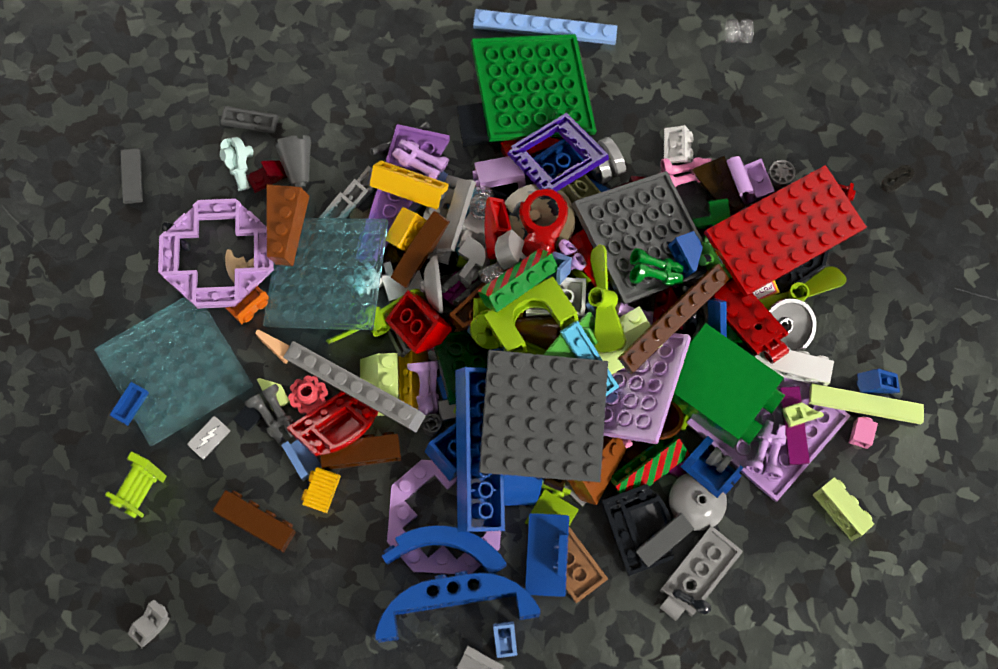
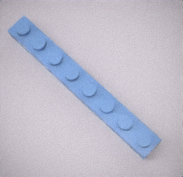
M480 9L475 10L473 24L474 29L534 36L576 34L577 41L615 45L617 35L616 25Z

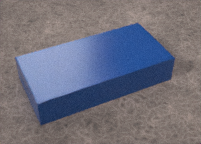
M715 298L709 299L708 325L725 337H727V301Z
M130 382L110 413V416L128 426L149 392Z

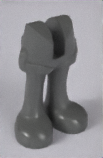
M274 384L261 393L273 409L277 417L276 420L267 409L260 394L253 396L244 403L246 407L255 408L259 411L268 426L266 429L267 433L281 444L286 440L279 427L284 426V430L292 437L293 435L287 430V427L293 424L294 420L282 410L276 395L279 387L277 384Z

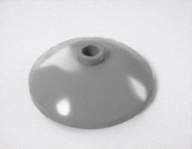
M432 256L425 267L424 280L420 281L421 292H425L426 299L431 307L440 314L443 313L439 265L437 256Z
M786 298L774 303L768 311L781 325L785 322L784 328L788 331V335L782 338L781 341L791 348L792 351H803L811 343L816 332V318L813 310L808 304L795 298Z
M686 473L680 476L671 486L668 504L674 518L682 513L694 527L693 531H703L709 529L710 526L714 527L723 518L726 511L727 498L723 492L716 498L690 474ZM700 496L704 498L703 504L699 502Z

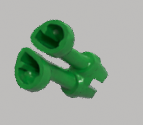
M635 248L632 251L630 263L636 266L631 270L630 282L638 284L645 277H652L670 286L683 283V275L680 274L683 272V265L669 258L663 261L651 257L639 248ZM644 264L658 267L660 270L650 268Z

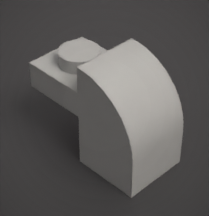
M512 229L499 236L495 244L497 261L504 270L512 268L526 258L522 253L525 241Z
M468 236L458 250V253L463 259L468 261L459 273V276L470 285L472 281L477 279L480 269L486 273L488 272L490 259H488L484 247L478 241Z
M153 600L148 604L144 615L131 625L128 635L143 648L166 626L170 620L168 617L169 613L163 605Z

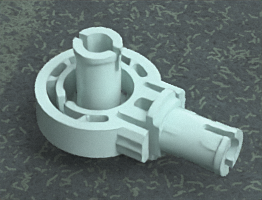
M238 137L224 139L220 144V158L229 168L230 174L235 176L238 191L247 190L250 186L245 173L248 170L246 160L247 157L253 156V149L250 145L245 146Z

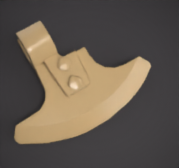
M228 249L225 255V264L228 275L234 283L235 268H254V258L248 262L244 256L235 258L232 250Z

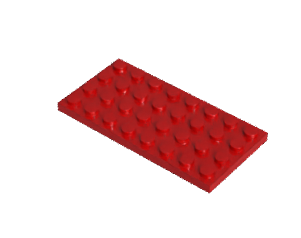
M825 165L705 230L704 234L746 297L866 229L867 226Z

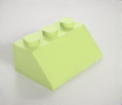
M640 306L619 317L627 340L626 346L617 352L602 353L597 351L603 361H608V370L611 374L624 368L618 357L651 326Z
M378 353L360 359V378L399 399L398 354ZM378 412V415H377V416H385V415H383V414H381L380 412Z
M834 477L815 492L813 496L846 536L853 541L865 534L874 523L872 522L871 515L860 508L858 500L853 495H849L845 490L846 487L843 482Z

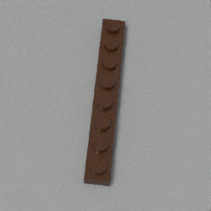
M720 264L714 265L618 357V360L629 374L634 373L730 279Z

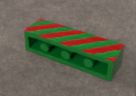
M539 248L479 289L478 293L485 307L497 313L555 273L558 266L552 253Z
M676 435L668 439L659 440L658 444H652L615 472L610 481L619 493L644 484L651 486L676 465L682 463L690 456V453Z

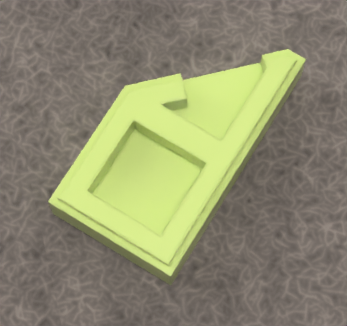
M261 378L257 379L262 391L277 384L279 391L276 395L281 407L290 403L281 384Z
M802 402L782 409L789 428L824 416L823 412H818Z

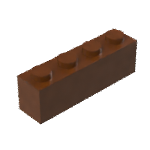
M385 432L382 434L383 436H375L374 434L364 435L363 438L356 440L342 450L320 455L321 467L324 470L402 461L399 436L394 434V432Z
M225 490L213 511L284 553L296 533L292 529L294 525L284 519L282 522L275 519L277 515L267 509L265 512L258 509L260 505L252 500L248 502L242 500L243 496L234 490L230 493Z

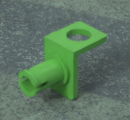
M587 312L578 322L588 338L590 337L591 343L596 345L598 342L593 335L595 331V318L591 312Z

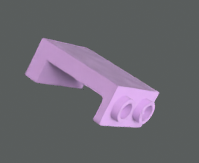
M509 156L474 163L473 179L476 182V190L481 192L482 198L486 197V188L517 183L518 189L526 186L524 172Z

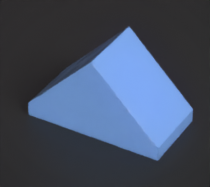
M514 622L493 624L497 658L516 656Z

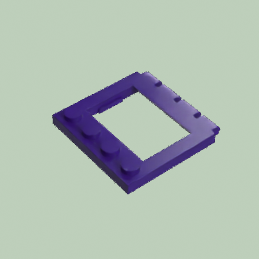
M567 113L515 143L507 153L540 190L550 188L558 191L609 160L608 154ZM558 132L584 161L578 162L553 179L527 150Z

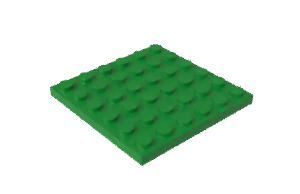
M576 34L477 38L471 40L489 142L522 140L565 113L588 135H595L597 131ZM557 132V133L553 134L552 136H550L549 138L562 137V136Z

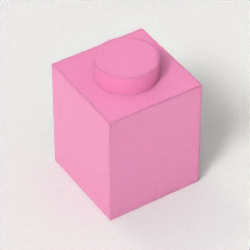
M869 417L857 418L853 423L848 443L868 449L873 444L878 423L873 422Z

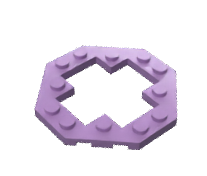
M237 199L198 200L192 205L193 208L179 217L167 232L164 231L159 236L158 272L197 309L236 307L274 270V262L267 257V227L253 213L242 206ZM235 219L236 236L254 235V268H235V286L198 288L197 270L179 271L180 238H199V220Z
M420 460L391 485L387 543L390 546L394 545L397 547L398 544L395 538L406 533L403 529L417 517V514L405 502L434 476L447 490L457 482V477L449 481L432 460ZM484 531L486 534L482 539L498 551L500 549L501 531ZM441 546L429 558L420 548L401 556V559L415 573L450 575L467 571V574H472L481 566L478 561L467 553L462 554L456 560L445 546Z

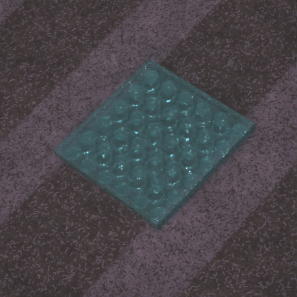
M304 218L294 265L285 266L274 263L263 325L265 327L373 330L388 220Z
M185 297L94 349L121 396L130 382L149 392L135 414L134 419L150 446L155 445L253 386L207 308L197 309Z

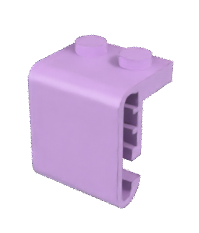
M740 156L732 157L726 161L744 205L775 193L762 159L743 165Z

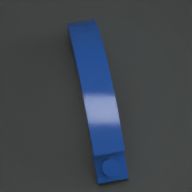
M427 526L403 533L395 538L398 546H390L384 550L385 554L382 555L386 565H389L417 548L440 545L456 548L467 553L478 561L488 574H495L507 566L503 557L484 539L471 532H458V528L449 526Z

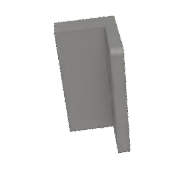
M469 646L457 669L504 668L500 663Z

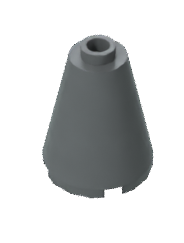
M303 135V139H299L297 136L278 139L277 142H274V147L290 185L301 188L306 187L305 184L309 183L311 137Z

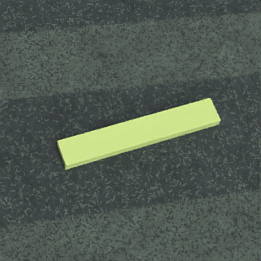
M811 384L809 388V404L915 424H922L924 422V404Z

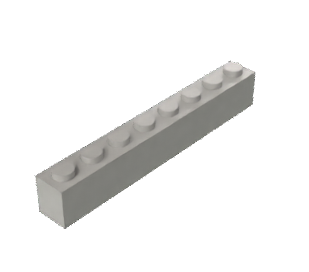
M294 341L283 357L297 367L415 433L426 416L418 409Z

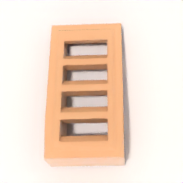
M257 330L256 335L259 340L283 363L287 364L288 360L283 357L290 346L261 330Z

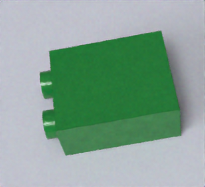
M705 323L689 344L671 401L676 403L685 415L731 448H734L740 439L750 445L763 427L762 424L755 420L762 408L772 414L785 397V394L777 389L784 377Z

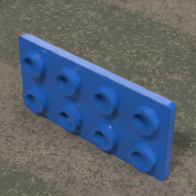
M529 514L525 590L530 595L566 596L568 515Z

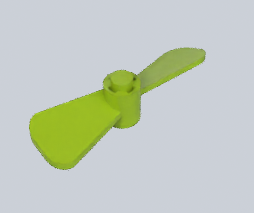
M599 244L593 248L590 256L597 287L590 290L588 301L590 305L596 307L594 337L598 343L594 347L599 352L611 353L622 350L626 346L627 340L615 309L618 303V296L614 291L608 290L606 247Z
M832 266L825 267L806 283H795L788 292L760 299L759 301L767 309L777 301L786 298H795L805 302L808 297L843 286L847 278L838 268ZM760 325L755 326L759 330L762 329Z
M420 289L410 290L411 292L421 296L426 301L425 296ZM403 295L382 309L376 306L367 308L364 313L365 323L327 339V344L342 339L369 326L375 337L387 333L390 330V325L385 319Z

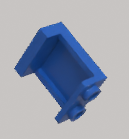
M707 436L681 465V468L718 498L722 492L725 495L733 487L731 482L735 484L742 475L739 472L744 467L740 465L737 470H734L727 465L720 474L716 471V466H709L705 463L713 452L708 448L713 440Z

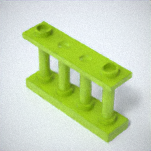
M131 451L127 459L132 462V469L116 496L109 492L105 496L111 499L109 503L118 508H121V506L125 508L124 513L133 518L138 515L143 518L145 514L138 510L152 484L156 483L157 480L163 483L167 476L149 460Z

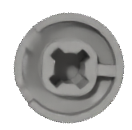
M778 160L771 165L767 174L773 188L780 190L792 183L795 177V168L790 162Z

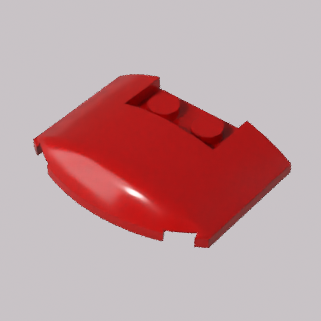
M341 391L288 426L287 430L315 456L330 454L342 450L358 440L373 424L378 411Z

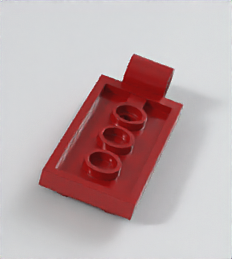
M734 279L723 285L710 298L727 301V324L755 356L764 351L766 359L773 364L789 353L788 347L781 341L782 338L788 335V331L753 293L745 297ZM760 325L762 329L756 330L754 327Z

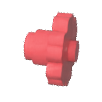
M307 375L303 380L296 379L290 386L292 393L289 394L288 399L292 408H298L299 413L305 415L325 403V398L329 394L325 383L319 382L315 376Z

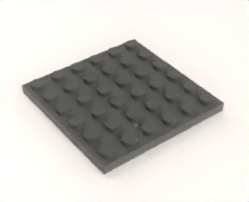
M667 171L576 200L572 203L592 247L595 248L599 244L606 247L607 276L619 301L623 304H630L664 291L669 287L678 286L665 285L661 280L652 277H645L638 284L630 282L631 270L636 266L630 263V256L635 248L642 249L651 257L664 261L666 258H669L676 262L668 247V244L676 237L694 231L700 239L701 245L703 243ZM698 263L697 270L688 278L683 276V284L705 275L708 272L706 266H700ZM644 264L650 268L660 270L658 267Z
M488 350L479 473L601 482L608 361Z

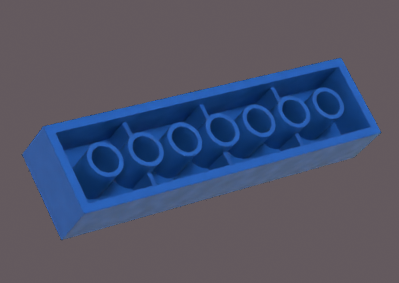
M464 367L455 370L458 532L505 531L504 475L479 473L487 368Z

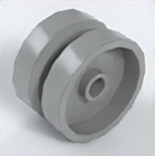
M605 137L597 143L608 154L609 160L590 171L594 179L602 185L611 181L612 176L619 177L626 172L624 158L610 137Z

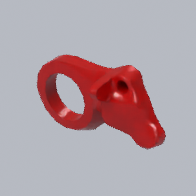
M550 188L536 190L528 195L525 202L521 201L519 208L520 219L528 233L524 239L525 243L522 249V253L526 257L539 248L550 253L556 252L558 238L568 217L567 202L560 193ZM549 196L558 204V217L549 226H539L532 220L530 208L537 198Z

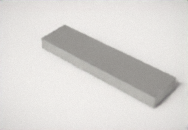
M474 180L457 181L446 216L450 223L438 242L436 249L439 251H455L476 185Z

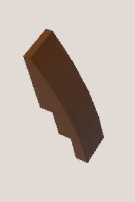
M433 211L401 258L391 278L403 287H409L417 271L421 270L429 254L433 253L450 221L436 211Z

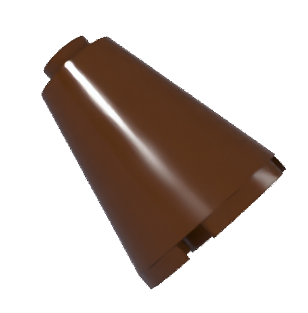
M519 317L515 323V327L523 340L544 350H547L561 334V329L553 317Z

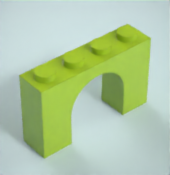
M553 276L543 280L497 313L490 309L484 315L487 325L503 350L523 353L527 350L525 341L515 327L516 320L523 311L530 308L545 309L552 315L561 330L574 321H579L577 311Z

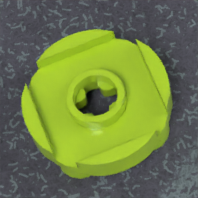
M484 310L472 320L470 334L480 347L496 349L501 345L493 332L489 336V333L485 331V328L489 326L484 315L489 310Z

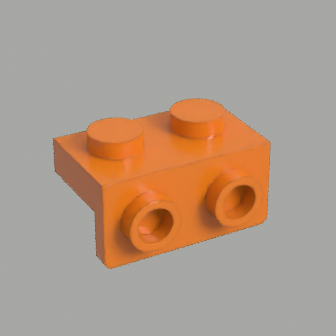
M257 286L236 307L225 308L242 325L245 322H249L254 317V313L259 309H263L270 299L268 294Z

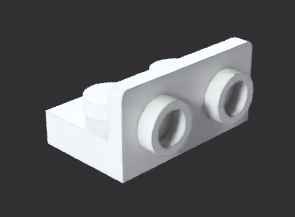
M685 125L664 128V158H668L671 164H686L693 159V150L691 148L693 133Z

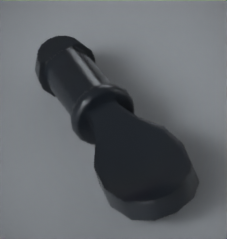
M164 222L162 224L163 232H167L173 225L170 222ZM180 238L182 249L189 251L191 248L190 244L184 238Z
M680 589L673 591V596L676 599H680L688 605L692 604L699 613H710L711 605L707 601L695 600L694 596H690Z

